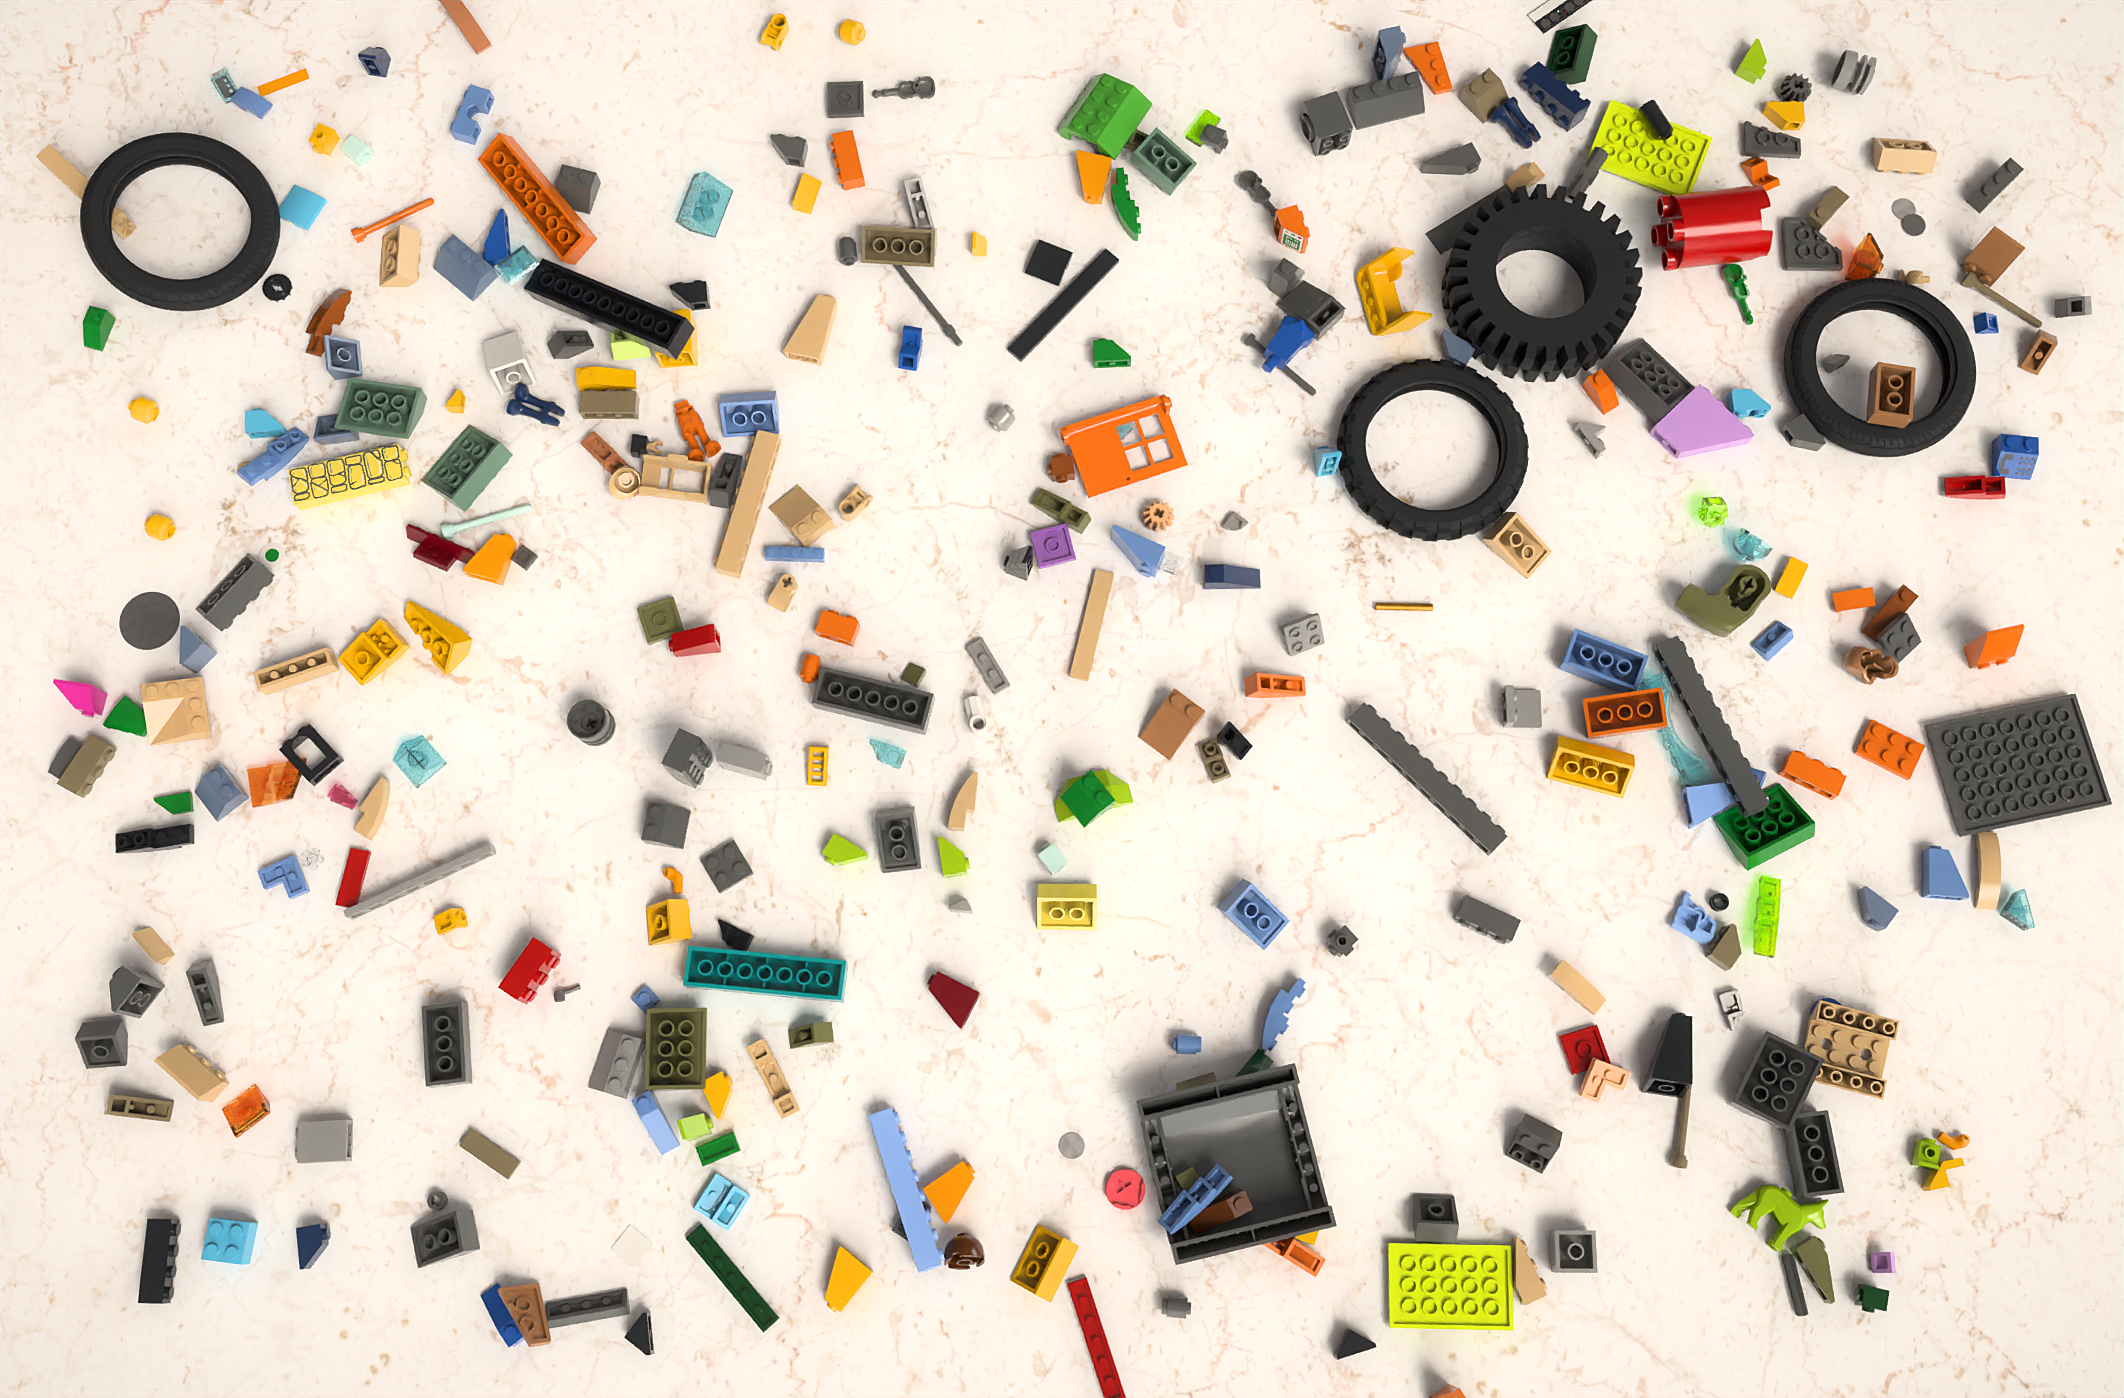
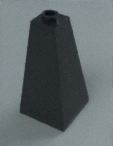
M1672 1013L1664 1027L1641 1087V1092L1682 1098L1693 1084L1692 1016H1686L1684 1013Z

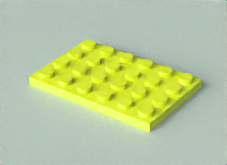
M1610 100L1587 159L1595 147H1601L1609 155L1600 169L1669 195L1690 193L1713 137L1670 122L1674 129L1672 136L1665 141L1658 140L1638 109Z
M1387 1243L1389 1328L1514 1331L1511 1246Z

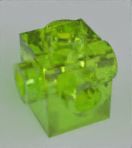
M1703 498L1702 507L1699 508V519L1708 527L1725 525V518L1728 517V508L1723 498Z

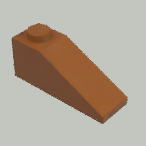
M1904 584L1893 592L1861 632L1875 643H1878L1876 636L1901 612L1905 613L1919 596Z

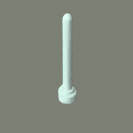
M526 504L456 525L446 523L441 525V529L445 539H449L456 535V532L531 511L532 507Z

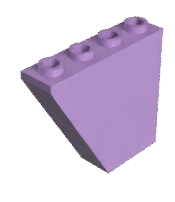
M1701 384L1659 421L1649 433L1676 459L1744 445L1754 436L1748 426L1740 422L1734 413L1726 409L1724 404L1712 396L1709 389Z

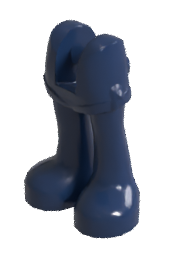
M1515 97L1508 99L1504 105L1497 108L1489 117L1492 123L1502 121L1514 135L1515 141L1526 149L1532 146V141L1538 142L1541 139L1535 125L1530 123L1520 110L1518 100ZM1509 113H1511L1516 118V120L1523 127L1522 129L1516 124V122L1509 115Z
M524 383L518 384L515 390V399L512 398L509 401L506 409L507 414L511 416L524 415L540 421L541 424L556 427L559 426L560 421L548 415L549 412L561 417L565 415V410L556 405L555 402H548L531 395L528 386ZM521 402L527 403V404L532 405V406H535V407H538V408L542 409V411L539 412V411H537V410H534V409H532V408H529V407L523 405Z

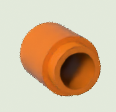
M806 654L805 658L802 659L799 673L802 682L813 684V681H818L821 667L820 657Z

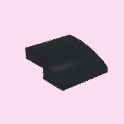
M1039 239L1025 273L1060 286L1073 252Z

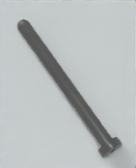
M1251 333L1245 339L1244 344L1247 346L1251 345L1263 355L1266 348L1255 340L1256 336ZM1287 365L1281 370L1312 396L1316 394V389Z

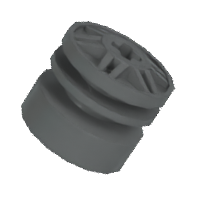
M594 700L577 702L572 706L567 716V725L570 732L589 746L603 745L615 733L616 723L613 715Z

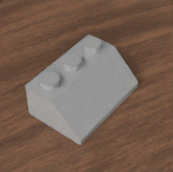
M608 1030L588 1088L627 1099L646 1041Z

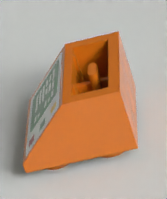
M1297 205L1276 210L1273 229L1278 243L1303 254L1308 245L1310 231L1307 226L1305 227L1302 210L1299 211Z

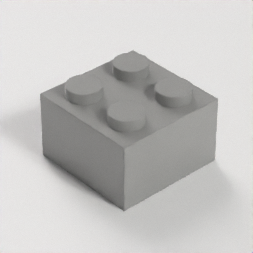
M1549 1230L1551 1272L1598 1273L1596 1230Z

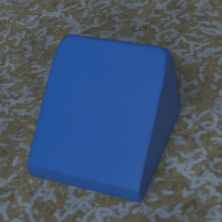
M1983 312L1973 317L1976 334L1999 333L1996 315Z

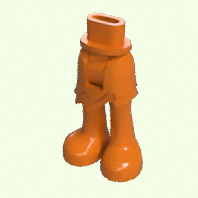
M688 400L675 404V415L681 430V436L684 441L688 442L690 451L687 453L688 460L703 462L706 459L695 439L696 434H698L708 458L719 453L721 445L716 440H710L705 431L702 418L694 410L693 406L689 405Z

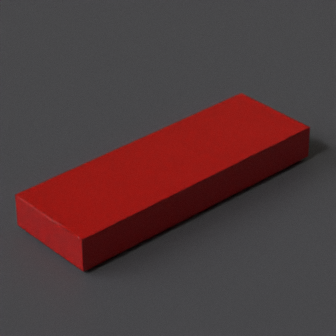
M350 848L335 905L350 908L358 904L371 856L370 851Z

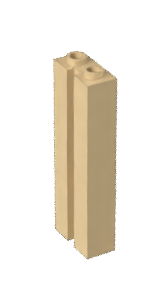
M49 144L36 157L82 201L89 180ZM115 205L112 215V230L124 240L137 227Z

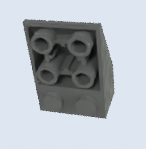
M1304 280L1278 304L1289 316L1295 319H1302L1305 325L1313 332L1314 338L1317 341L1343 318L1346 309L1333 296Z

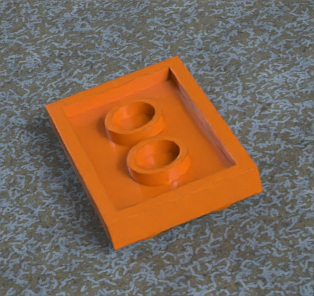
M1871 719L1854 754L1905 780H1909L1925 745Z

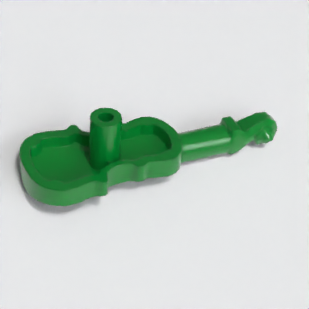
M1729 264L1723 269V275L1731 286L1733 297L1738 300L1742 315L1746 318L1745 322L1751 325L1753 317L1746 302L1750 292L1747 288L1748 286L1744 283L1747 280V276L1740 265Z

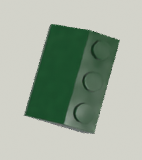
M1587 23L1556 31L1547 68L1555 74L1557 80H1564L1569 85L1586 82L1598 35Z

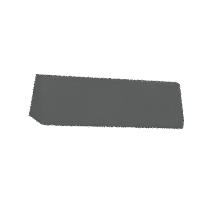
M627 1289L546 1303L545 1313L548 1327L552 1329L629 1315Z

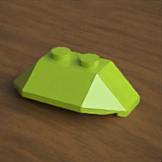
M1105 769L1094 772L1115 799V805L1110 809L1134 803L1128 783ZM1083 775L1067 779L1057 797L1054 807L1059 823L1076 819L1060 797Z

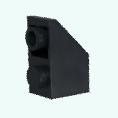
M695 280L691 283L677 282L670 285L672 295L692 311L711 309L709 287L706 281Z

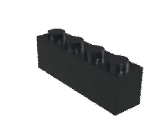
M147 1219L138 1303H171V1299L174 1296L173 1278L176 1276L177 1271L175 1258L179 1252L177 1240L181 1233L180 1219Z

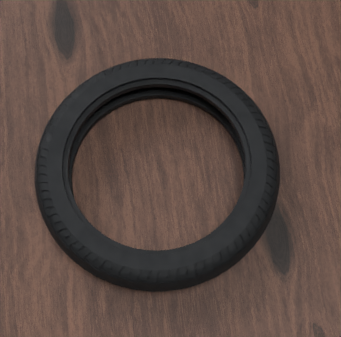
M170 132L149 135L117 149L98 166L85 188L80 208V227L83 242L99 272L114 287L130 298L155 308L170 311L205 310L238 298L251 289L265 274L273 261L280 238L281 224L278 204L273 190L260 170L246 156L233 147L216 139L192 133ZM192 165L208 169L227 179L242 194L251 213L250 231L242 250L222 269L207 276L194 279L164 278L144 271L133 264L123 255L114 242L112 215L121 193L137 177L163 166Z
M1861 278L1833 286L1814 298L1801 311L1792 325L1786 341L1784 375L1788 391L1800 414L1804 413L1813 427L1824 438L1841 448L1861 455L1899 457L1922 451L1936 444L1959 424L1973 398L1976 385V361L1970 339L1964 327L1953 312L1939 299L1919 287L1902 281L1886 278ZM1879 310L1900 316L1919 328L1934 346L1942 368V388L1933 410L1925 417L1909 423L1905 428L1866 423V421L1851 415L1841 408L1823 386L1816 363L1819 337L1824 327L1831 321L1854 311Z

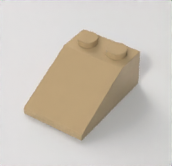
M799 485L769 508L802 547H809L834 527L829 515Z
M1505 512L1482 538L1496 555L1526 579L1535 572L1552 552L1517 512Z

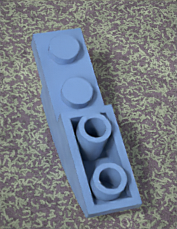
M297 427L293 428L269 444L265 453L237 471L238 476L250 486H253L263 478L267 481L283 469L304 448L309 441V437Z
M1301 978L1296 981L1288 993L1281 989L1273 1000L1262 1030V1052L1265 1053L1267 1049L1271 1051L1278 1042L1275 1040L1279 1033L1283 1035L1289 1027L1287 1024L1289 1018L1283 1015V1013L1288 1014L1294 1006L1291 1002L1295 997L1300 998L1306 990L1303 987L1306 982Z

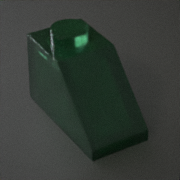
M1258 1049L1235 1077L1267 1070L1274 1061L1262 1050Z

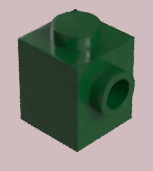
M1858 1284L1853 1294L1855 1305L1862 1306V1311L1874 1313L1875 1310L1887 1311L1890 1291Z

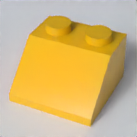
M668 899L646 907L649 946L677 943L691 939L692 930L688 900Z

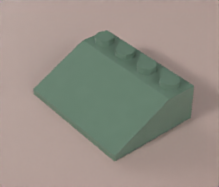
M349 378L334 428L409 439L423 415L427 397L422 388Z
M469 424L421 481L465 512L485 490L492 479L496 477L503 466L508 463L513 454L501 442Z

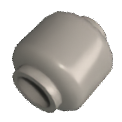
M1000 404L996 405L988 416L989 424L998 432L1001 430L1007 431L1015 421L1014 410L1007 404L1004 407Z

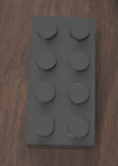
M679 728L661 764L675 780L696 789L697 785H701L705 775L703 773L706 768H709L713 762V754L700 737Z
M459 1001L422 1006L426 1087L438 1088L472 1083L468 1004Z
M1828 1110L1798 1114L1791 1131L1783 1129L1796 1198L1845 1193Z

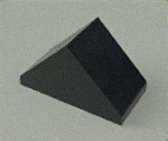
M651 1312L642 1313L624 1337L646 1356L654 1354Z
M1346 1328L1334 1353V1357L1339 1360L1376 1348L1377 1346L1371 1340Z

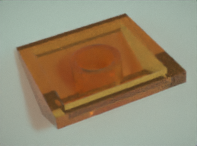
M256 1084L222 1109L236 1138L240 1137L271 1113L269 1101Z

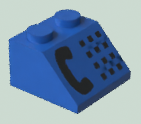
M2000 434L1992 441V477L2005 476V478L2030 480L2039 456V437Z

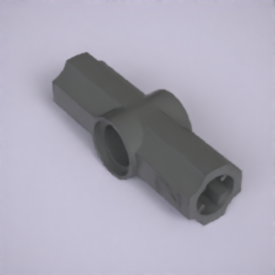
M1595 147L1587 161L1582 164L1575 176V180L1566 192L1570 199L1574 200L1579 191L1585 193L1587 188L1591 186L1599 173V169L1609 155L1606 150L1601 147Z

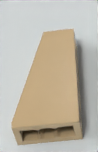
M818 295L784 348L787 359L822 366L838 307L836 298L831 295Z

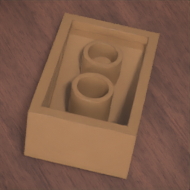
M1994 226L1960 266L1969 273L1971 271L1976 274L1981 283L1991 287L2024 251L2025 247Z
M1174 688L1139 736V739L1170 761L1204 717L1205 710Z

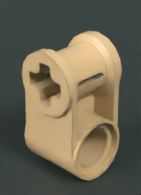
M860 485L854 487L849 495L839 504L840 516L844 521H853L873 500L871 495L868 496L861 490L862 487ZM846 508L852 509L849 513L843 512Z
M790 574L781 576L776 587L768 597V605L786 612L798 589L794 576ZM790 581H791L792 586L788 585V586L786 587V586H785V583H788V584H789Z

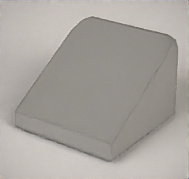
M966 898L949 905L950 912L973 914Z

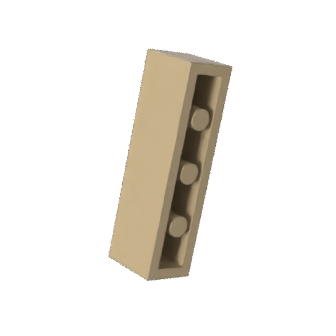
M326 647L255 671L253 675L257 689L263 694L269 695L339 671L340 669L335 653Z

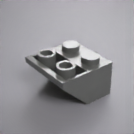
M1525 1114L1513 1135L1505 1155L1542 1174L1559 1149L1563 1132Z

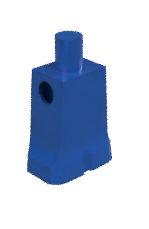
M1288 315L1283 317L1278 327V332L1263 354V357L1266 359L1262 365L1264 371L1271 373L1275 366L1283 370L1300 350L1312 343L1315 335L1302 319H1295Z

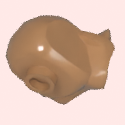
M1860 646L1851 647L1846 652L1843 661L1847 671L1868 685L1873 684L1877 678L1884 680L1893 678L1899 670V665L1892 656L1882 658L1883 651L1879 649L1870 650Z

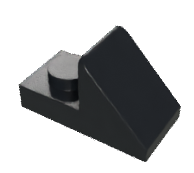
M1230 721L1217 734L1218 744L1226 747L1238 760H1242L1253 747Z

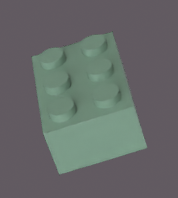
M1157 127L1134 151L1130 158V161L1169 196L1197 165V162Z

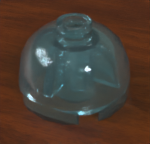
M1740 528L1733 540V548L1738 553L1736 557L1744 563L1747 561L1757 563L1764 560L1773 548L1756 535L1749 534L1748 530Z

